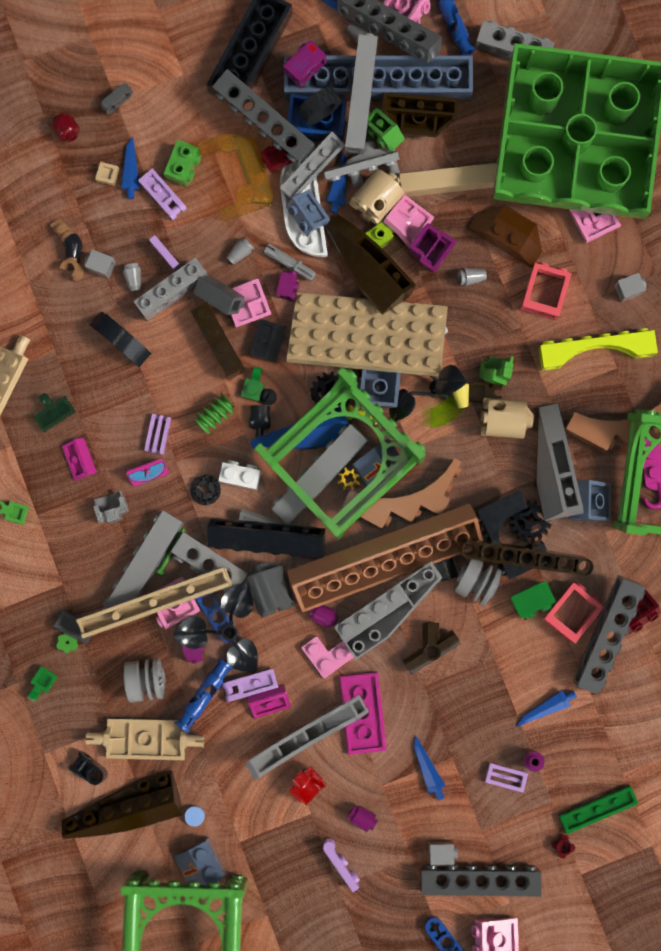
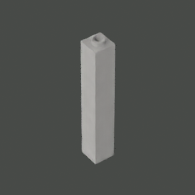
M371 33L359 34L345 144V152L364 154L378 40V36H374Z

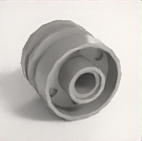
M469 559L458 574L454 592L466 597L470 591H473L472 601L476 602L478 597L482 596L479 605L484 607L493 597L499 585L502 571L496 569L493 575H490L493 569L492 565H489L484 572L482 571L484 561Z
M160 658L153 659V667L150 659L145 660L144 669H142L140 661L125 662L123 682L129 703L144 701L145 692H147L150 700H154L155 693L158 699L164 698L166 680Z

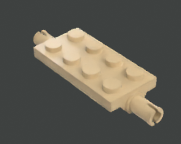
M19 335L13 350L0 347V415L28 361V358L24 357L23 354L31 340L22 335Z
M108 718L107 730L104 733H86V738H94L87 739L86 745L93 744L106 747V759L185 760V749L187 747H204L205 735H187L184 730L174 724L178 720Z

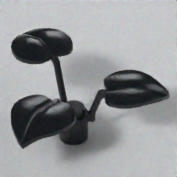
M448 365L440 371L438 378L430 376L434 380L429 386L431 392L411 391L409 393L406 389L399 390L397 408H389L390 418L396 423L398 420L410 415L415 408V398L413 395L430 396L432 398L436 395L441 399H447L451 393L468 383L460 369L455 365Z
M248 584L235 585L222 596L221 609L226 613H230L229 623L223 624L219 631L206 630V623L203 619L191 616L184 619L173 633L174 639L179 644L190 649H199L205 646L208 641L206 634L221 635L225 640L232 641L234 645L226 653L227 663L233 669L255 673L257 669L258 653L255 644L247 638L240 639L236 643L235 638L238 632L236 627L233 626V615L237 618H244L253 609V598Z

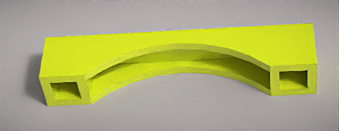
M648 328L639 329L637 333L622 331L614 336H611L610 333L601 334L599 338L584 336L576 341H573V338L561 340V343L546 341L538 348L541 371L560 369L575 355L592 349L606 348L617 350L635 359L652 357L658 353L655 331H648Z

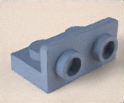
M310 189L292 197L286 206L289 214L295 219L299 229L306 237L330 221V218Z

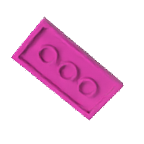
M378 672L339 676L342 703L360 695L369 711L360 719L345 726L348 755L386 751Z

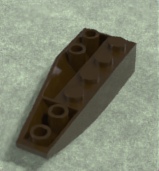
M339 214L330 218L329 223L324 225L357 287L383 315L408 299L416 284L375 241Z
M172 770L136 781L63 819L62 838H84L120 833L181 816V798Z

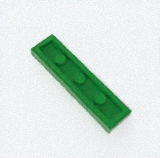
M628 785L558 815L565 833L570 834L636 806L639 803L631 785Z

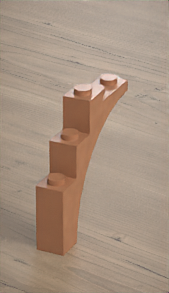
M661 402L650 411L661 413ZM574 412L564 430L565 433L604 453L608 449L611 450L616 442L614 437L628 444L631 421H627V419L603 421ZM651 426L649 434L658 439L660 431L657 427Z
M454 458L448 469L434 483L419 492L399 498H380L359 518L382 530L383 526L388 527L393 518L389 516L390 513L412 523L413 520H418L422 512L419 510L420 507L436 516L448 512L451 507L448 504L450 499L444 496V494H449L453 487V484L450 482L453 477L457 478L461 472L462 467L459 466L461 461ZM350 490L341 508L343 509L359 493Z

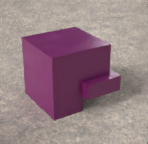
M427 223L410 245L408 255L435 273L457 241Z

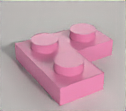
M569 210L586 244L621 226L616 215L601 214L595 217L593 212Z
M316 636L301 647L324 679L354 657L344 641L328 651Z

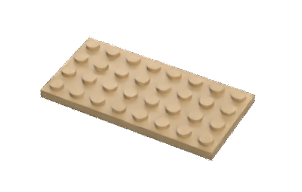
M297 293L287 362L439 376L442 367L448 306L402 302L382 315L368 299Z

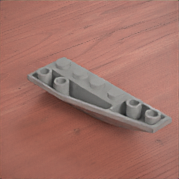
M558 403L539 408L536 484L545 521L583 513V505Z
M431 561L336 625L334 628L354 658L357 660L388 639L442 579V576Z

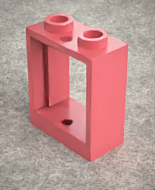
M535 263L531 270L520 310L557 320L560 316L572 273L560 267L556 269L551 268L547 263ZM537 272L564 279L556 308L529 300Z
M574 582L570 583L552 605L553 608L549 609L542 618L574 644L604 608L601 605L602 601L595 595L590 596L585 592L587 589L579 582L576 584ZM573 591L595 607L576 633L553 616Z

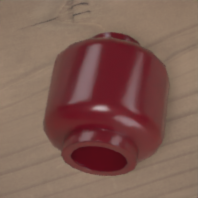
M61 113L53 119L52 129L60 141H68L70 143L78 138L77 134L80 131V127L72 115Z

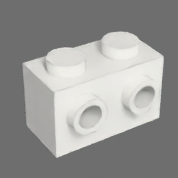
M228 460V463H222L218 481L222 484L258 491L262 472L257 470L258 466L247 464L246 467L239 466V462Z

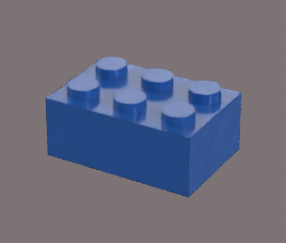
M290 94L288 122L311 141L323 142L333 132L343 142L347 100L341 99L342 102L338 108L322 121L307 125L299 114L298 109L310 96Z

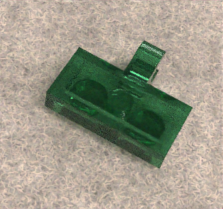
M44 393L39 396V399L44 404L45 409L33 417L45 433L75 414L76 410L67 396L52 403L48 394Z

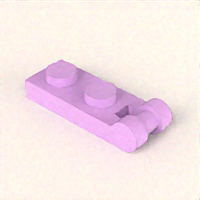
M153 168L138 180L171 220L177 218L176 215L178 213L184 212L187 209L184 203ZM174 202L176 206L171 209L169 205Z
M274 668L222 684V688L225 689L227 695L225 696L226 702L279 687ZM237 685L239 693L234 694L232 687Z
M331 838L326 839L323 845L325 853L351 891L355 892L359 889L358 882L360 879L354 870L352 872L347 867L349 863L343 854L339 855L335 850V841Z

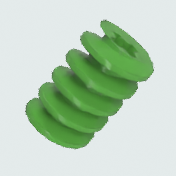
M222 392L220 393L221 400L215 397L216 404L214 405L209 402L210 409L203 407L204 414L197 412L198 419L194 418L199 426L208 434L211 433L209 427L216 429L215 422L222 424L221 417L228 419L227 412L234 414V406Z

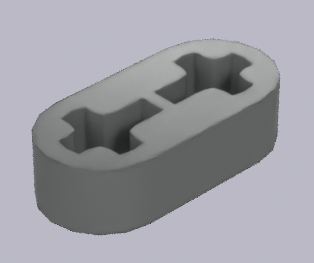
M127 83L122 84L102 101L100 107L107 114L114 112L132 96L133 90Z

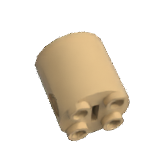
M376 169L353 195L349 204L362 213L361 217L366 222L372 221L378 225L404 195V191L399 185L400 179L390 171L385 173L382 170Z
M497 398L483 399V409L485 411L481 410L480 421L484 423V425H481V436L524 439L526 430L533 426V413L528 408L527 401Z

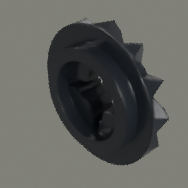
M202 475L196 477L191 483L190 493L193 500L198 504L210 505L218 500L221 487L218 480L213 476ZM209 482L208 489H210L211 492H213V494L206 493L205 495H203L202 498L203 491H201L200 488H198V486L205 487Z

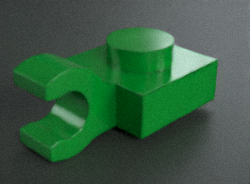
M254 367L252 379H245L241 394L242 398L260 402L265 385L259 382L263 371L262 368Z
M41 666L30 682L35 687L28 695V698L32 701H37L42 691L49 692L59 676Z

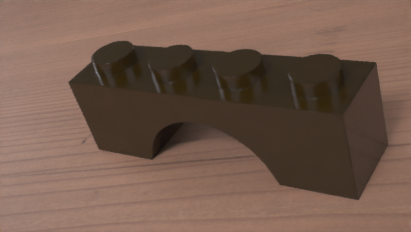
M206 302L191 310L192 316L229 381L246 372L208 303Z

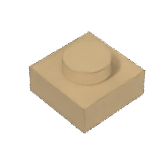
M100 162L95 178L96 182L115 186L119 167Z

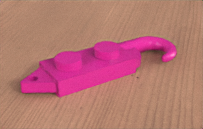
M645 437L644 441H647L645 447L650 446L651 442ZM658 444L647 456L642 472L645 486L650 490L658 491L659 500L656 504L649 503L647 498L643 499L644 504L654 510L661 508L660 445Z

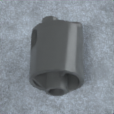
M266 562L252 569L246 580L258 615L260 614L261 618L275 614V609H278L280 612L294 607L293 603L295 602L282 565Z

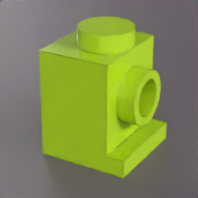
M383 222L365 233L381 248L393 241L394 231ZM383 232L384 236L379 237L377 233Z

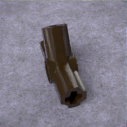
M422 623L423 648L402 660L411 675L461 645L453 630L440 637L439 623ZM429 647H434L437 651L434 658H430L427 655Z

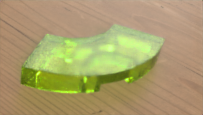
M451 393L444 404L430 409V428L442 427L451 423L463 411L464 408L458 409L453 393Z

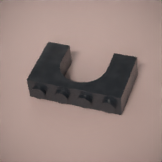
M517 488L475 507L478 523L482 524L484 528L482 534L485 540L501 543L499 530L503 521L528 507L521 491ZM541 540L524 546L547 550L544 542ZM505 550L503 552V558H508L511 554V551ZM529 552L522 555V561L529 559ZM548 555L541 558V564L548 561ZM501 563L498 566V569L502 571L501 575L506 576L509 580L533 569Z

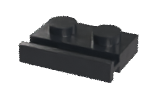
M260 319L249 355L276 364L287 326H281Z

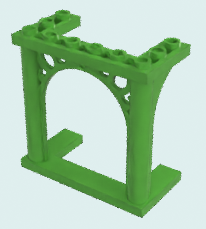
M344 367L337 372L338 381L332 389L268 449H265L261 443L255 448L265 462L338 540L344 535L343 532L416 464L419 466L426 456L424 446L419 441L415 443L405 432L400 433L396 429L397 424L390 417L387 419L382 414L384 410L377 403L375 405L372 404L369 400L371 398L364 389L360 391L357 388L358 383L355 373L351 369L346 370ZM348 399H353L356 403L353 412H348L345 408V403ZM341 403L342 411L336 412L334 409L339 408L337 405ZM360 405L362 406V407H361L362 411H363V412H364V411L366 412V414H365L364 416H361V415L358 413V410H359V408H360ZM335 417H352L369 425L378 436L382 446V463L374 480L331 519L278 463L321 423ZM373 423H378V427L374 428ZM389 436L388 439L395 442L386 443L384 437ZM393 446L398 447L401 450V454L395 457L387 454V449ZM387 460L396 461L394 465L391 463L390 467L386 465Z
M634 410V413H628L627 421H631L619 516L618 520H614L613 528L629 534H661V525L636 522L644 463L651 450L661 442V413L650 410ZM651 426L657 427L660 431L658 439L652 438L649 434ZM645 437L648 441L651 442L650 446L645 447V444L647 442L644 441Z
M133 872L121 886V895H124L122 951H141V938L148 921L163 908L177 904L195 906L206 912L219 929L222 951H240L242 898H244L248 886V878H243V875L234 874L232 877H228L225 885H220V882H208V885H201L199 881H189L188 884H180V881L176 880L159 883V880H150V875H145V872ZM158 896H160L161 898H164V897L166 896V897H167V901H166V902H160V899H159ZM144 897H152L156 902V907L154 909L146 907ZM180 897H185L186 900L181 901ZM200 897H202L201 899L209 897L205 904L199 902ZM221 899V908L217 911L210 910L209 905L212 900ZM225 911V915H223L224 921L219 920L218 915ZM145 912L147 917L141 918V914Z

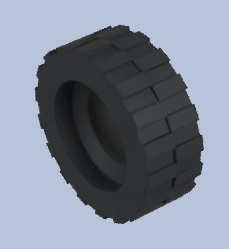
M332 86L326 87L305 100L298 109V112L307 125L316 124L332 114L341 104L342 100Z

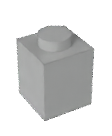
M92 249L91 253L86 255L84 264L89 272L109 279L116 261L113 257Z
M639 273L618 280L614 285L621 302L642 295L647 287L645 279Z
M452 841L429 842L430 865H454V859H458V849L454 847Z

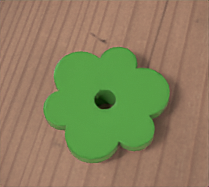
M66 634L58 636L59 642L56 645L58 650L69 653L78 649V640Z

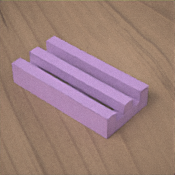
M155 235L149 239L152 246L174 272L181 268L176 259Z
M152 414L144 449L145 452L164 455L171 417ZM156 419H158V425L154 438L153 448L151 449L150 445L153 436L154 426ZM166 421L160 450H157L162 422Z
M489 762L485 782L524 793L528 773ZM493 768H495L498 770L523 776V778H515L512 776L493 772L492 770ZM491 776L521 783V786L518 787L490 778Z

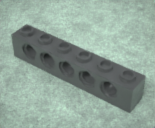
M337 0V13L397 46L402 51L413 55L418 60L428 64L441 51L442 36L377 0Z
M228 69L213 85L216 91L214 95L222 102L224 100L228 101L231 110L236 114L239 112L245 116L243 120L251 127L253 124L259 128L257 132L265 139L267 137L273 140L271 144L279 151L281 149L285 150L288 153L286 157L293 163L297 161L302 164L315 148L311 140ZM233 90H238V96L231 98L230 93ZM252 102L253 107L250 110H245V104ZM261 115H267L268 117L265 122L261 123L258 121ZM281 127L282 131L280 134L274 135L273 129ZM290 139L296 140V144L293 147H288L287 142Z
M621 575L617 576L573 679L577 687L598 695L604 689L607 674L612 671L614 666L613 660L621 650L623 637L629 632V623L637 613L636 607L638 602L644 597L645 587L641 583ZM629 595V600L626 603H622L623 597ZM617 614H622L620 620L614 621ZM609 632H614L612 638H606ZM606 649V654L599 656L600 651ZM599 667L597 673L591 674L594 668Z
M425 864V867H421V894L541 897V871L535 865H524V868H516V865H504V868H496V865L488 864L485 865V868H477V865L466 864L465 867H457L456 864L445 865V867ZM438 875H445L446 881L440 884L436 882V878ZM459 875L466 876V880L462 884L456 882V878ZM479 875L486 877L485 882L482 884L476 883V878ZM500 875L505 876L503 884L495 883L496 878ZM518 876L525 877L523 884L515 883Z

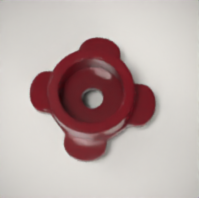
M565 834L561 835L559 840L552 842V848L556 849L561 859L566 858L567 855L575 851V845L570 843L569 837Z

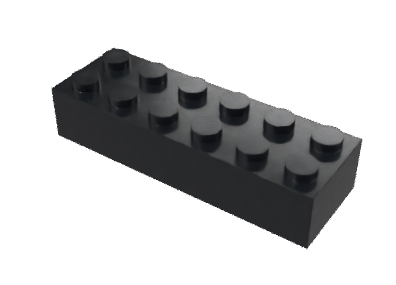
M252 0L206 84L209 94L215 96L216 91L213 85L227 69L251 90L253 89L293 15L292 4L284 0ZM233 90V91L230 93V97H231V98L237 97L238 94H239V91H238V90Z

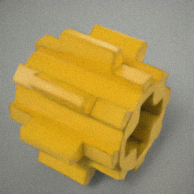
M345 467L344 474L338 473V476L342 479L337 483L344 485L343 490L350 487L353 491L354 484L360 485L356 480L360 475H355L354 468L348 471ZM349 475H352V480H354V482L350 481L349 484L345 483L346 479L344 478V476L348 477Z

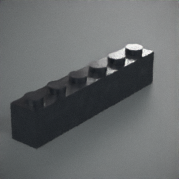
M212 518L208 524V547H214L218 550L225 548L233 549L234 551H252L253 553L267 552L273 555L287 554L292 557L308 556L312 559L322 558L325 552L326 528Z

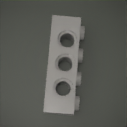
M483 21L475 49L510 59L514 48L511 42L553 48L555 42H551L548 38L535 37L529 32L522 33L516 31L509 26H500L493 21ZM498 36L502 40L497 41L493 37Z
M195 257L137 298L134 303L146 320L149 321L193 290L200 276H208V274Z
M184 532L171 550L175 554L173 556L174 559L182 564L186 561L190 564L189 568L197 574L200 571L206 574L226 567L230 572L232 586L222 589L225 592L235 585L244 584L246 577L249 575ZM192 549L198 551V557L194 560H191L188 556L189 551ZM209 559L214 562L212 570H206L204 567L205 562Z

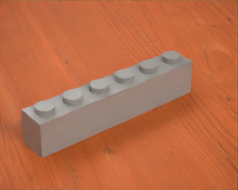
M352 424L349 426L345 425L338 432L340 436L336 440L332 439L325 446L327 450L322 455L319 453L312 460L314 464L309 469L307 467L304 468L299 474L301 478L296 483L312 500L318 496L369 441ZM288 486L286 488L288 492L283 497L279 495L274 500L273 504L275 506L272 508L287 525L291 524L307 507Z
M165 511L157 513L153 520L154 526L151 530L148 529L145 532L143 544L141 546L138 545L134 550L133 556L135 557L131 563L128 562L122 571L124 575L121 580L118 578L112 587L114 591L111 596L108 595L103 601L102 605L104 607L102 610L139 598L142 595L155 570L159 567L185 523Z

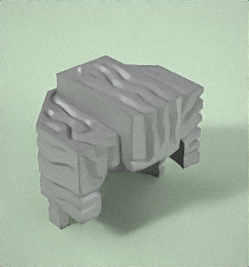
M121 490L109 496L94 499L95 506L93 508L98 523L108 522L112 524L123 520L122 515L130 512L126 498L122 495Z

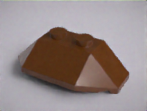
M506 205L479 212L468 230L530 268L533 267L542 253L537 224Z

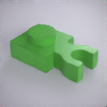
M0 500L2 506L0 515L5 514V520L24 525L30 507L12 501L9 502V505H6L5 502Z

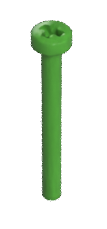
M181 528L161 566L155 570L159 575H164L163 570L173 554L171 550L183 532L185 533L186 529Z

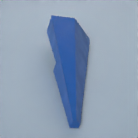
M335 417L326 420L316 427L294 449L325 447L332 439L336 440L340 436L338 432L345 425L349 426L347 418ZM292 425L250 440L252 449H255L260 443L264 447H270Z

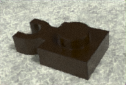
M469 382V402H483L484 398L502 399V396H496L494 393L495 390H502V385L489 388V383Z

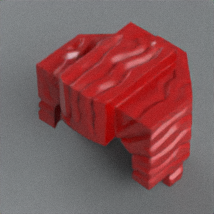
M310 765L305 771L301 769L293 777L292 781L295 784L289 789V792L299 802L302 801L307 806L327 784L324 783L323 777Z

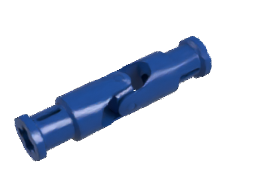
M438 0L440 12L446 21L454 44H457L460 51L459 56L472 55L475 52V48L471 46L468 39L469 34L454 0Z
M220 658L217 660L218 664L213 671L208 673L197 689L195 696L185 706L184 713L180 719L174 722L176 726L187 733L190 732L189 728L193 722L199 719L207 703L211 701L223 684V679L228 671L233 669L231 665ZM209 685L211 687L210 693L204 691V689Z

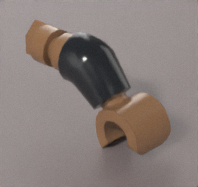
M61 219L55 220L50 226L61 237L65 247V258H67L61 263L59 269L68 272V269L74 266V272L71 276L74 281H79L84 275L82 265L77 262L81 257L82 241L78 234L70 231L68 225L63 223Z

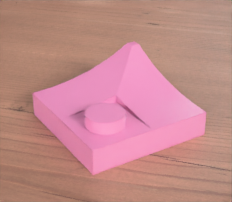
M404 195L383 222L409 248L427 223L430 224L435 217Z
M259 279L232 288L245 297L243 300L245 302L244 307L239 310L238 314H232L236 327L271 315Z

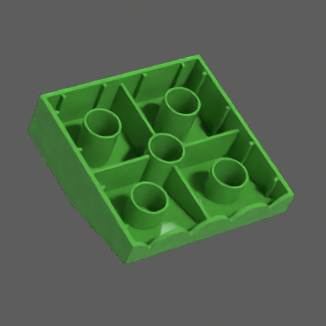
M515 43L508 67L493 199L646 219L651 213L661 129V62Z

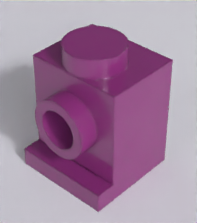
M287 271L286 273H281L276 292L277 298L292 302L296 301V294L294 292H298L300 283L297 281L298 274L296 272Z
M182 646L186 662L192 661V664L204 661V646L199 649H190Z

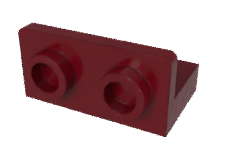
M290 139L287 142L288 147H293L296 144L295 139ZM268 146L260 152L262 160L270 173L293 163L286 157L288 153L283 149L279 151L274 146Z
M646 589L643 599L639 600L636 607L637 613L629 623V635L633 632H639L644 627L643 625L649 621H655L660 616V606ZM617 614V615H616L619 620H620L622 614Z

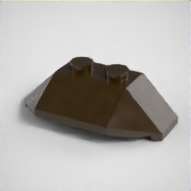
M384 92L382 112L397 124L402 135L437 137L457 119L459 98Z

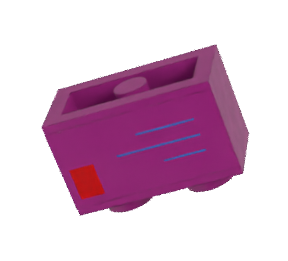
M309 40L298 48L297 53L293 57L290 56L286 59L283 66L284 74L301 89L327 63V55Z

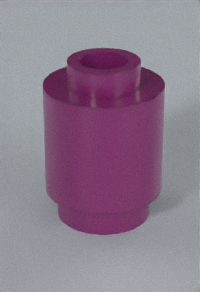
M322 605L311 609L308 617L312 618V621L330 628V626H335L339 616L336 615V610Z
M535 750L525 752L522 758L524 766L532 772H538L544 767V757ZM536 758V764L532 765V759Z
M354 805L347 819L351 820L350 823L366 832L369 829L373 830L378 821L375 819L376 814L361 805L359 807Z

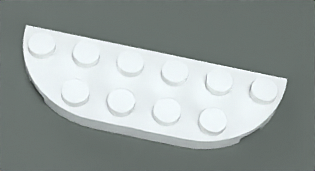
M296 161L283 167L280 176V187L301 165ZM316 176L302 192L310 189L320 204ZM281 190L286 231L292 243L308 255L328 257L324 226L314 230L310 236L306 237L286 208L291 199Z

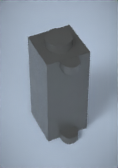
M211 275L200 276L196 282L194 294L226 315L238 314L239 310L245 305L243 301L245 297Z

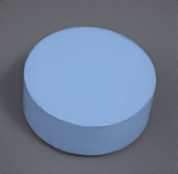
M191 806L185 813V821L188 825L195 827L204 821L205 812L201 807Z

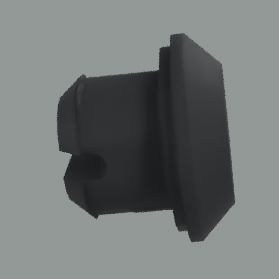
M265 389L262 391L260 400L264 405H272L276 402L277 395L274 390Z

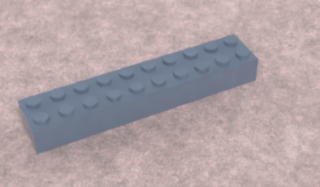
M284 56V62L290 56ZM327 56V63L301 89L284 74L285 101H290V94L312 96L321 89L330 86L334 88L341 99L351 101L356 56ZM376 56L370 101H383L384 92L459 98V101H471L473 94V56H435L428 64L414 56Z

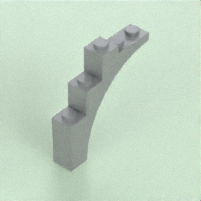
M357 695L299 727L291 734L275 741L245 762L254 780H257L309 746L360 719L369 711L360 695Z

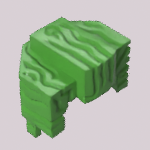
M489 356L488 362H481L479 378L494 385L506 386L507 381L511 380L514 357L510 356L509 359Z

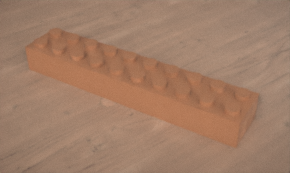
M469 503L287 570L303 613L419 570L431 561L435 564L460 555L458 544L464 538L483 540L477 516ZM467 544L464 547V552L471 551L473 548L472 544Z

